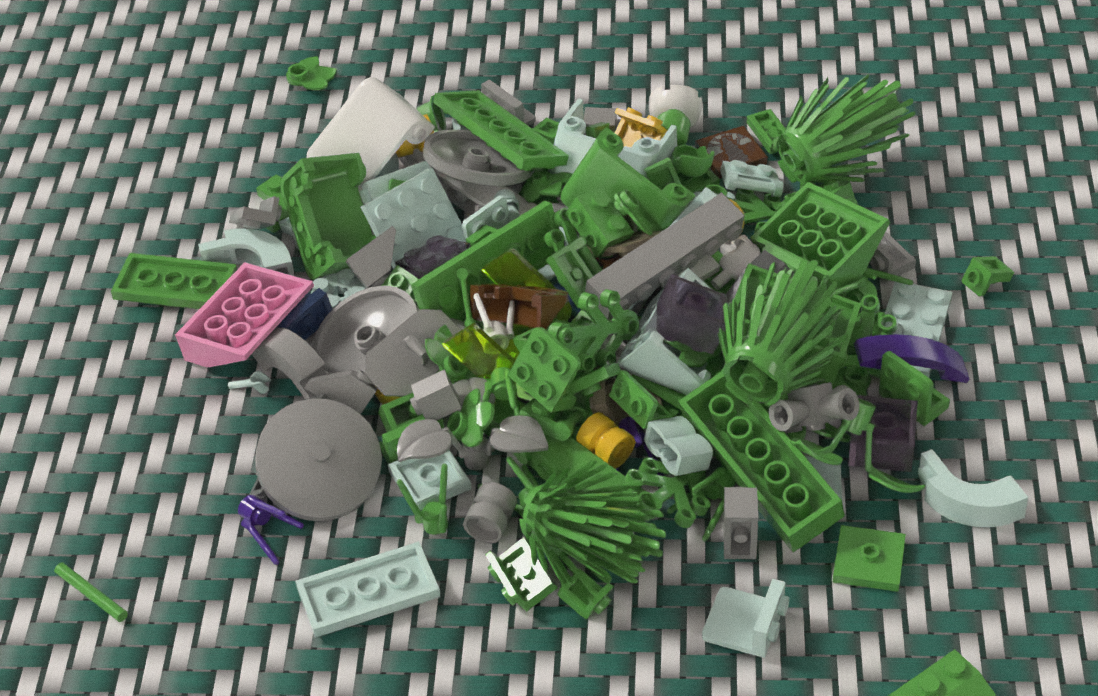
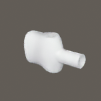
M742 242L735 250L723 255L719 261L723 271L711 281L713 287L720 290L732 278L737 280L748 263L750 264L759 256L758 252Z

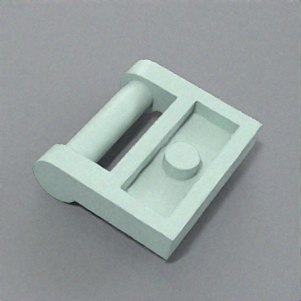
M739 160L722 162L720 171L726 189L735 190L740 188L770 193L773 197H781L783 181H779L776 169H773L771 166L765 164L758 166L747 165Z

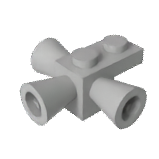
M831 382L814 384L791 391V393H787L788 400L779 399L778 402L771 405L769 408V418L777 430L784 431L785 433L802 431V426H806L807 431L821 430L826 428V422L837 420V418L853 420L859 411V400L856 393L845 385H839L832 389Z

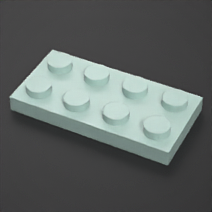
M895 282L885 314H891L896 318L898 327L893 334L919 336L940 342L953 292L916 284L907 285ZM886 322L885 327H890L893 323ZM913 366L927 377L930 376V368Z
M420 542L295 581L315 638L441 597L439 586Z

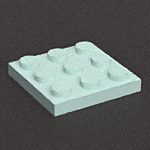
M433 167L361 206L376 237L391 226L396 229L391 263L393 269L399 265L412 275H415L451 254L450 249L464 239L462 223Z

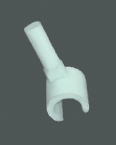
M256 371L249 379L229 382L228 387L229 389L253 387L260 394H265L269 391V387L265 383L270 382L271 379L262 371Z

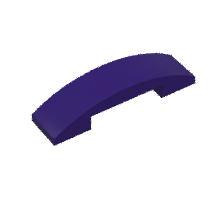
M892 334L856 339L853 343L859 365L863 367L881 369L882 355L887 351H891L911 366L938 370L940 379L968 383L970 380L963 357L951 347L932 339Z

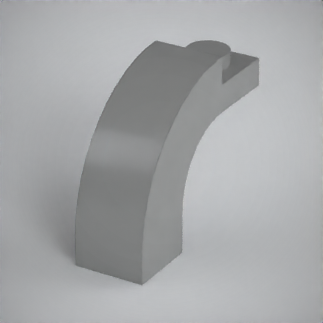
M275 328L252 353L264 372L271 367L283 371L293 381L305 399L316 396L305 389L310 378L328 375L322 367L325 365V362L317 352L300 336L285 328Z

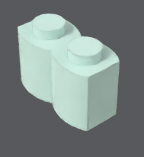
M676 416L648 422L644 437L645 444L655 456L661 458L663 465L671 474L678 476L708 470L713 455L712 446L703 436L696 434L694 426L686 418Z

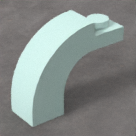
M246 228L224 230L225 238L198 244L202 261L236 265L245 262L294 276L292 260L288 249L282 241L267 232Z
M933 449L921 453L918 476L926 486L924 500L942 516L954 522L973 527H998L1025 518L1028 496L1011 475L988 484H972L955 477Z

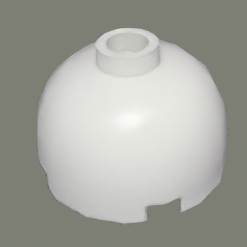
M670 85V90L662 91V87H659L650 94L649 112L651 116L657 118L658 115L669 109L680 110L690 120V128H692L701 115L702 98L698 97V91L688 86Z

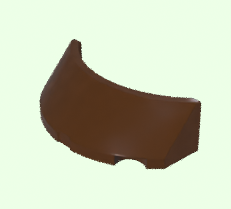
M505 284L470 285V307L472 318L475 321H482L474 299L475 293L479 294L489 321L507 323L509 302L513 300L515 301L513 324L533 328L542 327L545 330L569 301L568 292L558 289L510 286Z

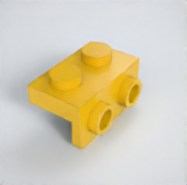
M617 108L615 114L621 117L615 134L622 139L624 146L632 147L637 140L645 137L660 141L668 131L662 126L663 121L654 116L648 115L647 119L643 118L640 112L632 108H627L626 111Z

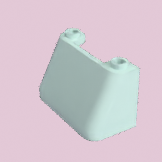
M689 268L686 269L651 300L639 321L637 333L628 341L617 363L631 374L688 395L710 379L711 373L705 370L708 362L702 367L689 368L679 359L680 350L663 343L664 337L669 332L678 330L679 324H690L701 329L706 335H711L719 340L717 333H719V328L723 330L725 324L723 305L726 303L729 307V304Z

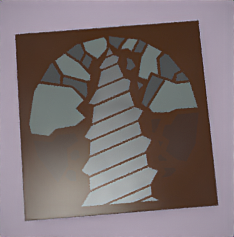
M744 126L695 140L696 149L705 146L708 154L711 151L715 152L711 170L719 179L722 178L720 170L723 161L739 160L753 166L767 164L766 154Z

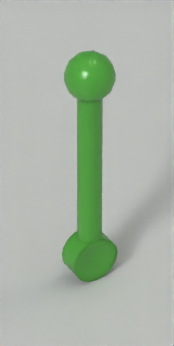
M460 268L457 270L456 276L460 280L466 313L464 325L467 329H473L476 326V321L472 318L466 282L468 271L465 268Z

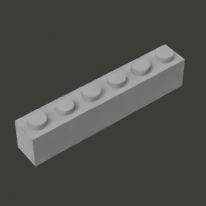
M721 192L588 279L585 292L598 296V307L609 321L613 318L608 308L600 304V295L605 289L617 291L620 295L619 304L623 310H629L632 304L638 300H646L659 286H666L671 283L676 275L683 270L692 269L698 260L704 256L713 255L728 240L731 242L737 239L742 233L745 215Z

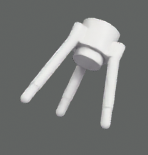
M475 293L474 299L483 321L484 329L482 331L477 323L473 329L482 341L486 352H501L508 347L509 339L515 337L513 332L515 301L511 300L509 302L505 328L498 321H489L479 294Z

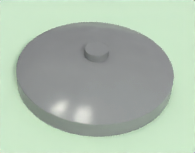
M443 130L435 132L425 139L423 148L424 159L433 168L450 177L482 185L506 186L521 183L531 175V171L518 169L513 162L502 157L501 153L496 149L487 146L484 140L473 135L470 130Z
M376 286L361 290L344 299L325 317L316 332L312 348L325 362V365L322 367L327 374L354 370L357 373L360 370L365 372L366 353L418 311L419 307L408 293L397 287Z
M306 399L292 403L277 412L265 425L260 435L255 457L259 482L271 501L288 514L310 521L334 520L346 516L359 508L374 490L380 475L382 462L378 438L367 420L351 407L329 399Z

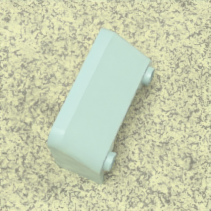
M582 99L576 100L558 125L554 145L569 156L567 165L548 169V172L552 174L560 172L573 174L596 140V138L584 135L586 123L584 121ZM671 125L660 141L649 137L637 140L631 148L624 147L618 157L647 178L643 169L666 158L671 159L672 152L677 147V126Z

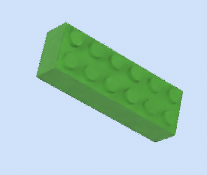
M721 371L678 401L682 415L694 426L696 434H700L710 443L713 455L729 471L739 487L757 488L759 512L794 553L845 517L842 500L802 452L790 443L791 439L786 433L777 430L772 425L769 413L758 401L753 400L751 404L745 403L725 386L727 379L725 374H721Z

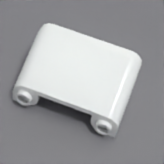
M370 77L362 81L309 148L306 158L360 153L362 162L366 167V177L361 183L363 184L376 178L405 140L412 144H419L430 135L435 126L403 96L377 78ZM361 184L358 186L359 193L362 190Z

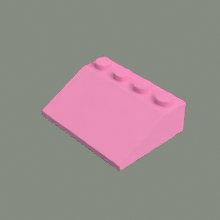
M244 262L175 334L184 360L207 368L247 360L314 287L313 281Z

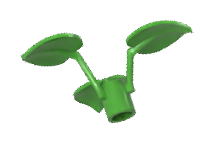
M858 398L859 411L853 420L843 419L838 429L826 422L825 429L812 431L824 437L833 438L834 440L830 446L823 448L802 438H793L790 442L800 451L809 454L821 462L840 465L843 458L832 452L839 441H851L852 437L845 433L846 430L857 435H861L862 431H866L865 470L869 472L871 479L898 492L912 493L925 488V485L906 483L872 466V432L875 425L870 423L876 406L863 399Z

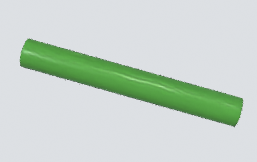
M61 562L55 567L54 572L115 620L123 622L127 618L128 612L66 564Z

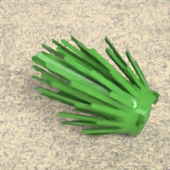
M867 74L825 109L849 81V78L846 77L813 113L812 111L829 89L828 77L819 90L816 88L812 92L801 112L803 98L800 95L784 133L773 141V150L777 148L779 150L781 160L778 161V164L785 176L792 183L800 182L801 187L807 182L825 183L830 180H838L839 183L846 181L864 182L865 180L862 177L846 175L886 172L883 168H865L877 165L876 161L833 165L859 156L887 150L892 145L891 143L907 138L910 135L904 133L868 147L859 148L895 133L900 127L896 124L916 114L913 111L903 115L909 112L906 107L913 104V99L910 98L901 104L897 101V93L895 91L902 86L900 81H894L885 87L888 81L883 80L864 93L862 89L867 85V82H865L869 78V74Z
M802 260L792 278L793 269L787 271L785 267L784 270H781L776 277L762 312L763 303L775 270V262L770 265L764 284L761 283L757 287L751 318L745 336L747 275H744L742 278L740 310L737 312V302L734 298L732 303L729 302V307L724 303L723 312L726 336L721 328H719V333H717L725 360L721 374H725L727 379L725 386L743 402L751 404L754 400L766 402L765 407L771 406L778 402L781 395L824 381L825 379L821 377L809 379L821 373V371L816 369L831 362L830 359L833 356L829 355L834 352L833 348L847 339L848 334L841 335L795 366L804 355L833 330L831 324L843 311V309H839L834 313L836 306L833 305L819 322H816L831 304V298L838 286L837 281H833L827 289L828 274L818 286V279L812 276L818 265L817 260H811V262Z
M596 460L588 462L561 483L560 481L568 474L570 467L564 469L557 477L555 470L544 484L535 487L523 501V503H526L523 519L519 518L521 531L530 542L533 565L535 566L537 563L538 553L541 567L547 573L546 555L561 585L563 586L568 582L573 586V579L560 561V557L573 575L577 576L594 597L598 596L599 593L567 555L582 563L604 583H610L612 578L602 567L630 583H637L638 580L634 577H637L639 572L646 571L641 566L642 564L638 562L643 561L641 556L647 557L652 555L661 557L663 551L659 549V541L635 535L633 532L661 538L666 537L665 531L657 529L653 523L633 521L614 516L623 515L639 518L645 516L662 518L664 516L659 510L635 508L639 507L640 502H642L641 498L635 497L639 492H623L629 488L644 485L642 480L585 492L582 490L617 475L616 472H609L604 475L597 474L604 470L608 464H602L588 471L597 463Z

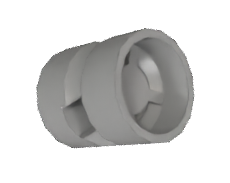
M489 482L482 484L474 498V504L470 506L464 519L463 526L466 532L474 539L485 543H496L501 540L508 520L511 518L517 504L514 493L498 483Z

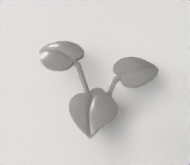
M474 377L463 379L453 384L461 407L465 397L476 388L480 390L482 400L485 391L484 383L487 380ZM491 393L488 401L494 404L496 399L493 393ZM518 415L504 419L500 424V429H492L488 442L483 437L482 442L472 448L464 446L463 443L461 446L451 430L447 427L441 429L438 421L425 419L416 421L405 428L398 441L397 456L399 462L409 459L433 458L446 453L453 443L459 451V457L464 458L465 466L468 469L481 470L489 464L492 446L503 452H538L548 450V442L540 424L529 416Z

